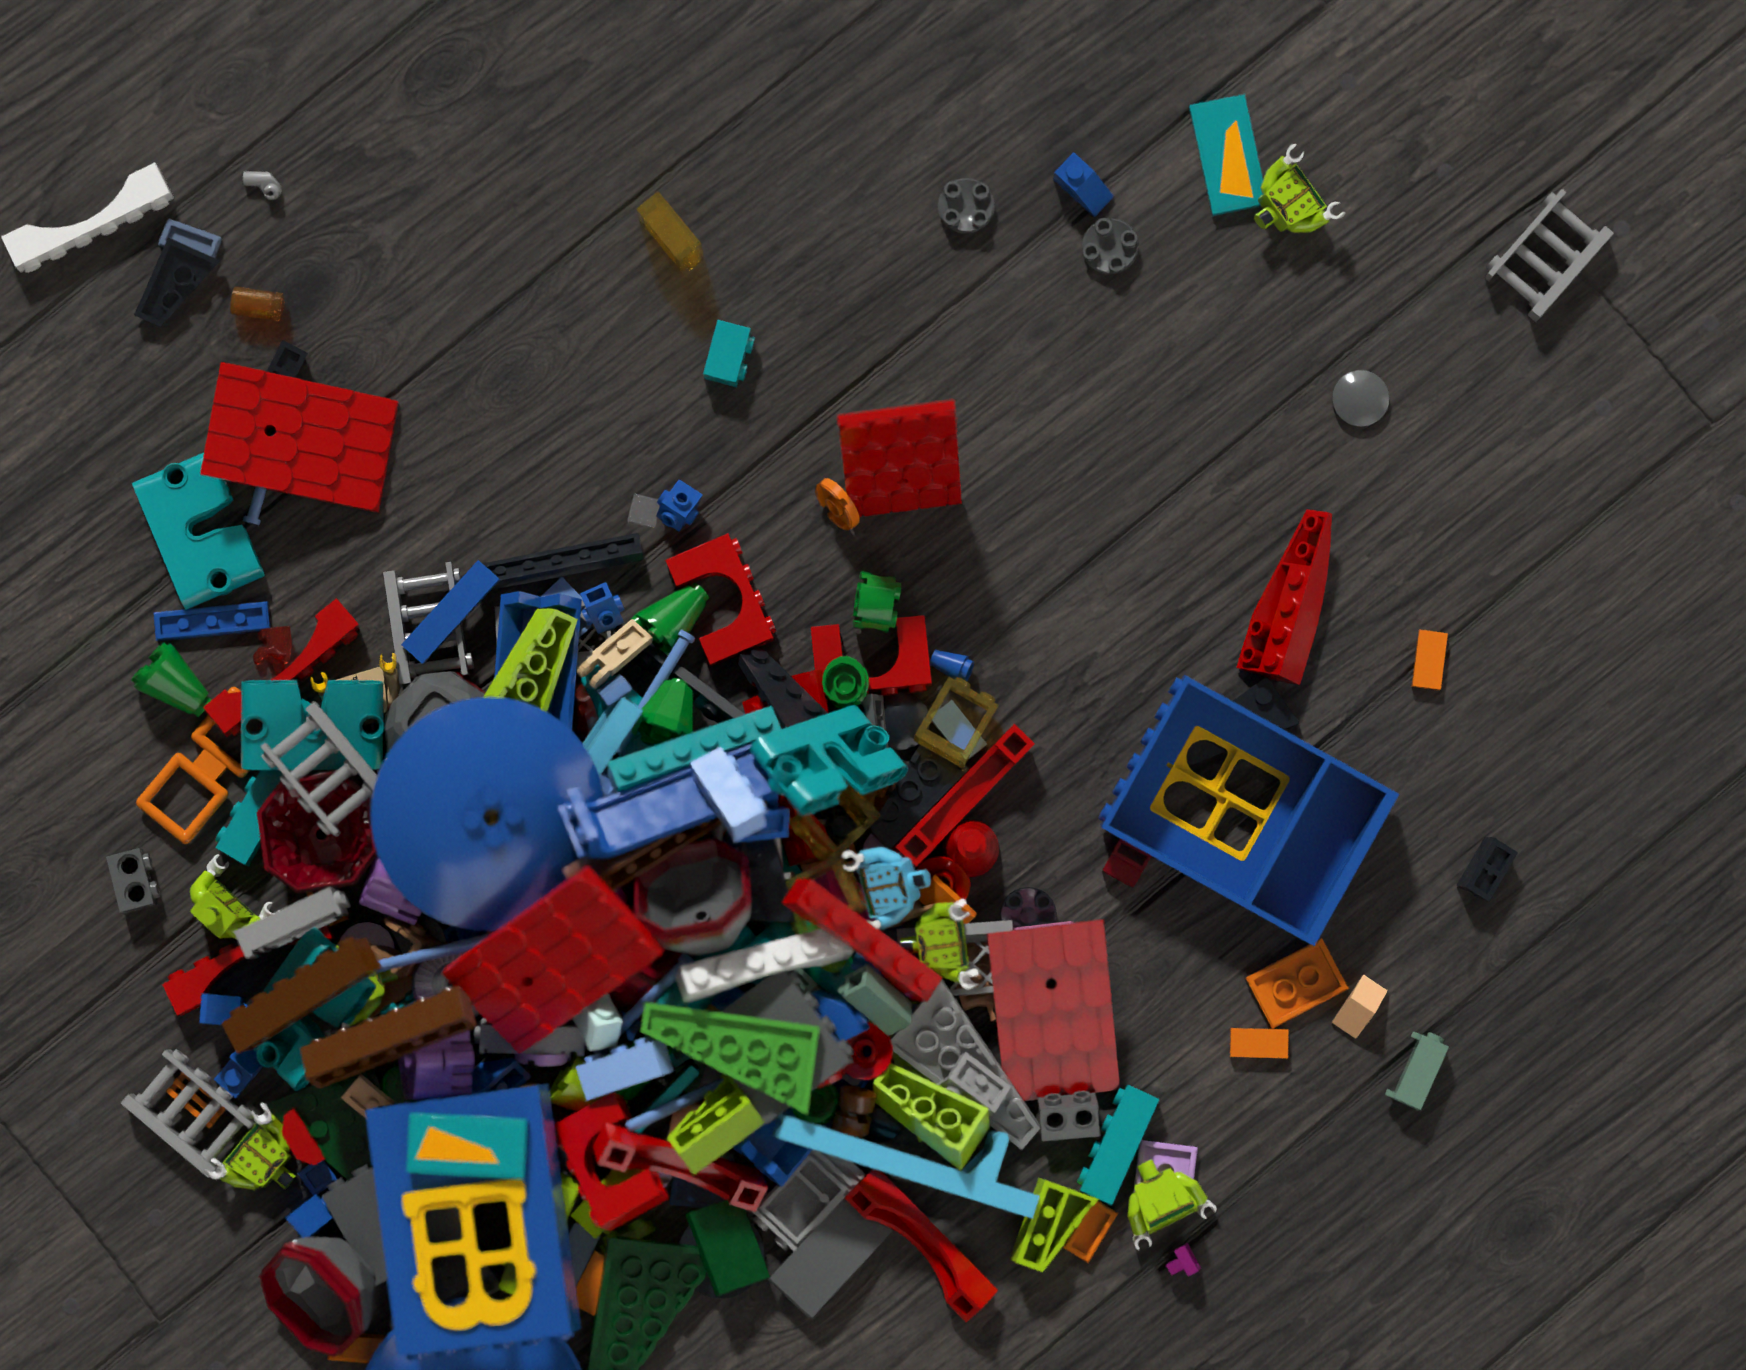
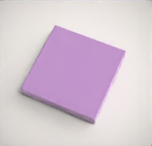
M1141 1140L1138 1149L1134 1186L1144 1181L1137 1167L1148 1160H1153L1159 1173L1171 1168L1174 1173L1182 1172L1194 1179L1197 1147Z

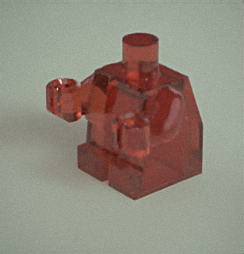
M290 626L266 628L259 631V641H263L264 647L258 648L257 652L254 653V664L264 663V660H267L268 666L273 665L274 675H278L285 670V664L290 661L292 647Z

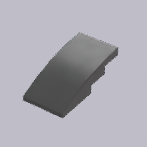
M844 1198L768 1280L811 1319L887 1238L892 1230L879 1222L865 1219Z

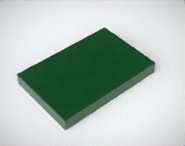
M725 1200L686 1214L716 1297L770 1277L744 1208L730 1205L729 1201Z

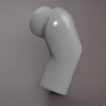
M244 171V186H259L264 196L269 200L279 197L281 187L271 173Z

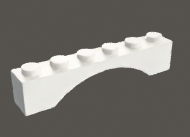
M153 163L130 174L116 198L104 210L86 221L59 228L24 225L1 238L15 267L20 272L24 270L25 272H31L41 266L40 263L49 258L51 260L59 259L66 255V250L74 246L77 248L86 246L92 242L93 237L101 233L102 235H108L118 229L117 226L126 221L132 223L141 219L144 212L151 209L157 211L166 207L169 204L168 201L173 199V196L156 163Z
M818 929L680 966L675 977L683 1002L687 1003L715 995L739 984L771 974L798 968L824 966L849 959L854 950L826 931Z

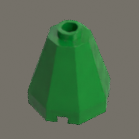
M679 678L665 680L643 706V711L634 723L631 731L635 736L637 731L642 734L640 740L652 747L693 733V690L688 687V683Z

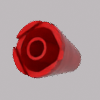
M977 820L959 822L944 837L942 842L943 857L952 859L964 868L969 877H977L988 872L995 864L999 854V843L995 833L989 826Z

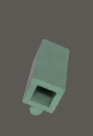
M868 964L845 976V983L839 986L838 992L888 1036L905 1029L911 1024L912 1002Z
M1413 1031L1411 1037L1416 1039L1417 1042L1395 1091L1387 1089L1385 1095L1411 1108L1421 1110L1449 1047L1443 1044V1038L1428 1032L1427 1036Z

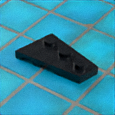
M168 237L134 316L161 327L221 260Z
M775 838L743 842V854L749 859L751 894L750 916L747 921L798 923L796 914L782 903L789 892V888L786 884Z

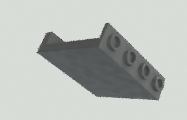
M794 969L771 974L721 1013L820 1026L811 1089L813 1091L843 1067L853 1063L854 1060L851 1055L854 1052L844 1039L840 1041L835 1035L836 1027L827 1015L822 1017L817 1010V1007L820 1006L818 1001L810 992L807 994L799 985L802 983V980ZM733 1078L766 1124L775 1121L780 1117V1114L791 1107Z
M365 1164L352 1172L353 1178L345 1182L340 1178L327 1186L329 1191L322 1198L348 1244L374 1271L376 1276L375 1286L388 1279L373 1167L369 1168ZM458 1207L428 1209L425 1212L429 1243L456 1242L463 1238L461 1215Z

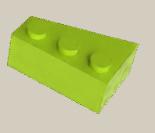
M1038 1178L1033 1194L1038 1195L1039 1199L1033 1218L1024 1217L1009 1260L1043 1272L1065 1244L1072 1231L1079 1226L1083 1217L1099 1199Z

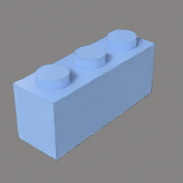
M720 747L690 763L694 781L735 842L766 826L764 814L767 813L766 807L761 798L755 799L751 793L753 789L746 776L741 778L737 772L739 770L737 763L731 755L727 756Z
M649 1036L636 1040V1047L627 1049L625 1044L610 1049V1056L603 1058L602 1054L598 1053L584 1058L586 1064L577 1066L576 1069L586 1100L674 1072L665 1043L659 1040L653 1041L652 1037Z

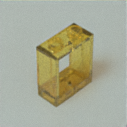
M659 191L636 208L639 221L681 272L686 268L688 270L693 269L702 261L700 257L703 255L700 241Z
M948 677L917 730L913 741L963 769L994 717L999 705L994 703L996 699L988 693L981 691L979 694L970 689L971 685L965 680L958 677L954 680ZM950 690L987 710L965 750L928 730Z
M846 781V789L841 790L838 796L839 804L858 826L837 846L810 817V814L802 816L797 812L789 820L795 834L809 845L814 856L825 865L838 858L881 816L867 798L857 792Z
M839 854L786 881L790 891L797 879L813 880L833 870L849 903L847 906L857 914L868 910L866 900L853 872L843 867V865L848 864L846 858ZM797 914L798 923H790L796 935L820 929L813 924L808 926L806 921Z

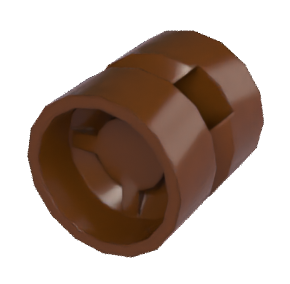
M841 1086L837 1105L840 1108L835 1110L832 1128L846 1135L867 1136L871 1124V1117L868 1114L874 1111L877 1094L859 1086Z

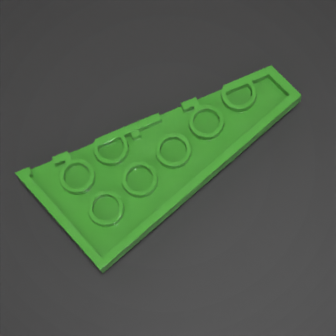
M645 1002L641 1032L808 1114L820 1026Z

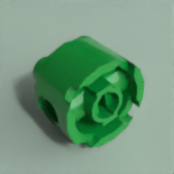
M861 571L859 579H864V582H858L853 611V616H857L859 619L858 621L853 620V628H875L887 633L889 627L895 628L897 611L893 610L894 599L899 600L901 582H896L895 576H877L870 572Z

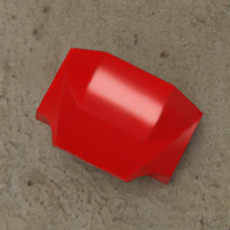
M293 1108L284 1115L283 1138L298 1160L312 1165L318 1164L325 1159L324 1154L296 1109Z

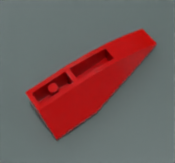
M1306 510L1252 614L1236 668L1278 682L1300 685L1323 604L1331 545V513Z

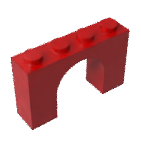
M728 533L665 560L677 589L706 577L720 576L732 581L742 594V608L735 621L722 629L699 638L711 667L737 657L739 652L774 641L772 633L777 632L771 617L765 618L761 607L765 606L760 591L754 592L749 581L754 580L748 564L742 566L738 555L743 554L737 538L731 540Z
M924 615L897 618L896 627L899 646L897 661L892 669L884 675L869 678V688L866 695L869 692L881 691L883 696L898 694V689L909 688V693L926 691V686L932 685ZM839 624L811 627L815 670H822V674L833 659L842 657Z
M614 1092L554 1124L557 1132L555 1135L556 1142L562 1150H565L568 1156V1160H566L570 1172L577 1176L580 1183L578 1191L581 1197L589 1203L591 1208L589 1215L596 1227L608 1231L669 1199L659 1174L648 1168L628 1180L613 1186H606L599 1180L594 1168L595 1152L593 1145L604 1123L624 1128L627 1121L633 1119L624 1097Z

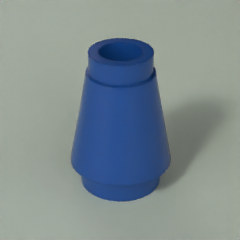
M935 650L930 660V666L935 667V669L956 682H960V680L967 682L972 673L974 661L970 660L969 656Z

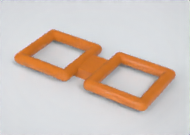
M231 687L227 692L235 693L241 692V690L237 687ZM208 715L191 735L192 740L204 749L196 760L192 762L182 753L174 754L136 800L137 807L183 844H188L227 799L228 791L217 783V780L227 768L239 778L245 777L250 771L242 769L240 763L205 736L215 724ZM179 767L214 794L186 830L150 802Z

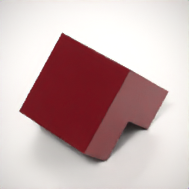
M1120 838L1102 872L1134 888L1151 855Z

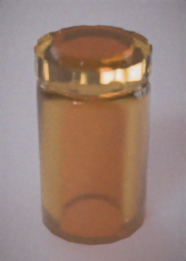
M234 287L230 305L231 314L266 320L273 318V321H280L284 310L283 293L277 292L275 294L271 291Z

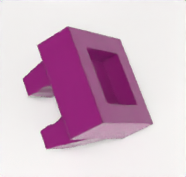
M1188 1243L1176 1248L1174 1252L1177 1258L1166 1265L1171 1275L1184 1269L1186 1274L1190 1276L1201 1269Z

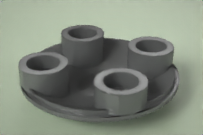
M969 178L958 179L945 185L938 200V212L944 224L953 231L973 233L984 228L991 220L994 213V199L985 183Z
M1113 218L1099 219L1086 231L1082 241V252L1086 262L1094 270L1103 274H1117L1129 268L1135 261L1139 249L1138 238L1134 230L1127 223Z
M1357 370L1347 373L1337 382L1333 390L1332 406L1343 421L1353 426L1368 427L1376 423L1383 417L1389 405V392L1385 383L1379 376L1369 371Z

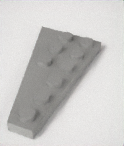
M941 980L929 1001L920 1002L912 1011L911 1024L891 1036L893 1051L935 1084L948 1077L963 1053L967 1052L1011 1086L996 1112L989 1116V1125L999 1132L1006 1133L1009 1136V1140L1022 1150L1038 1132L1040 1124L943 980Z

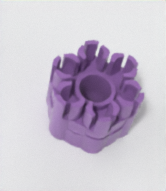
M377 854L370 865L359 897L360 905L415 925L421 910L406 899L392 883Z
M469 1031L398 1058L405 1099L445 1098L471 1094L472 1089L471 1087L467 1088V1085H472L470 1072L473 1071L474 1053L471 1043H469Z

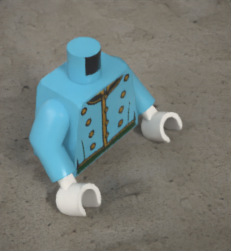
M878 847L862 850L857 855L847 850L842 854L843 858L854 857V861L851 864H845L843 867L848 871L858 868L870 918H875L874 922H868L877 929L884 930L900 922L913 909V902L920 898L919 888L930 886V875L927 870L914 872L910 858H902L900 854L887 848Z

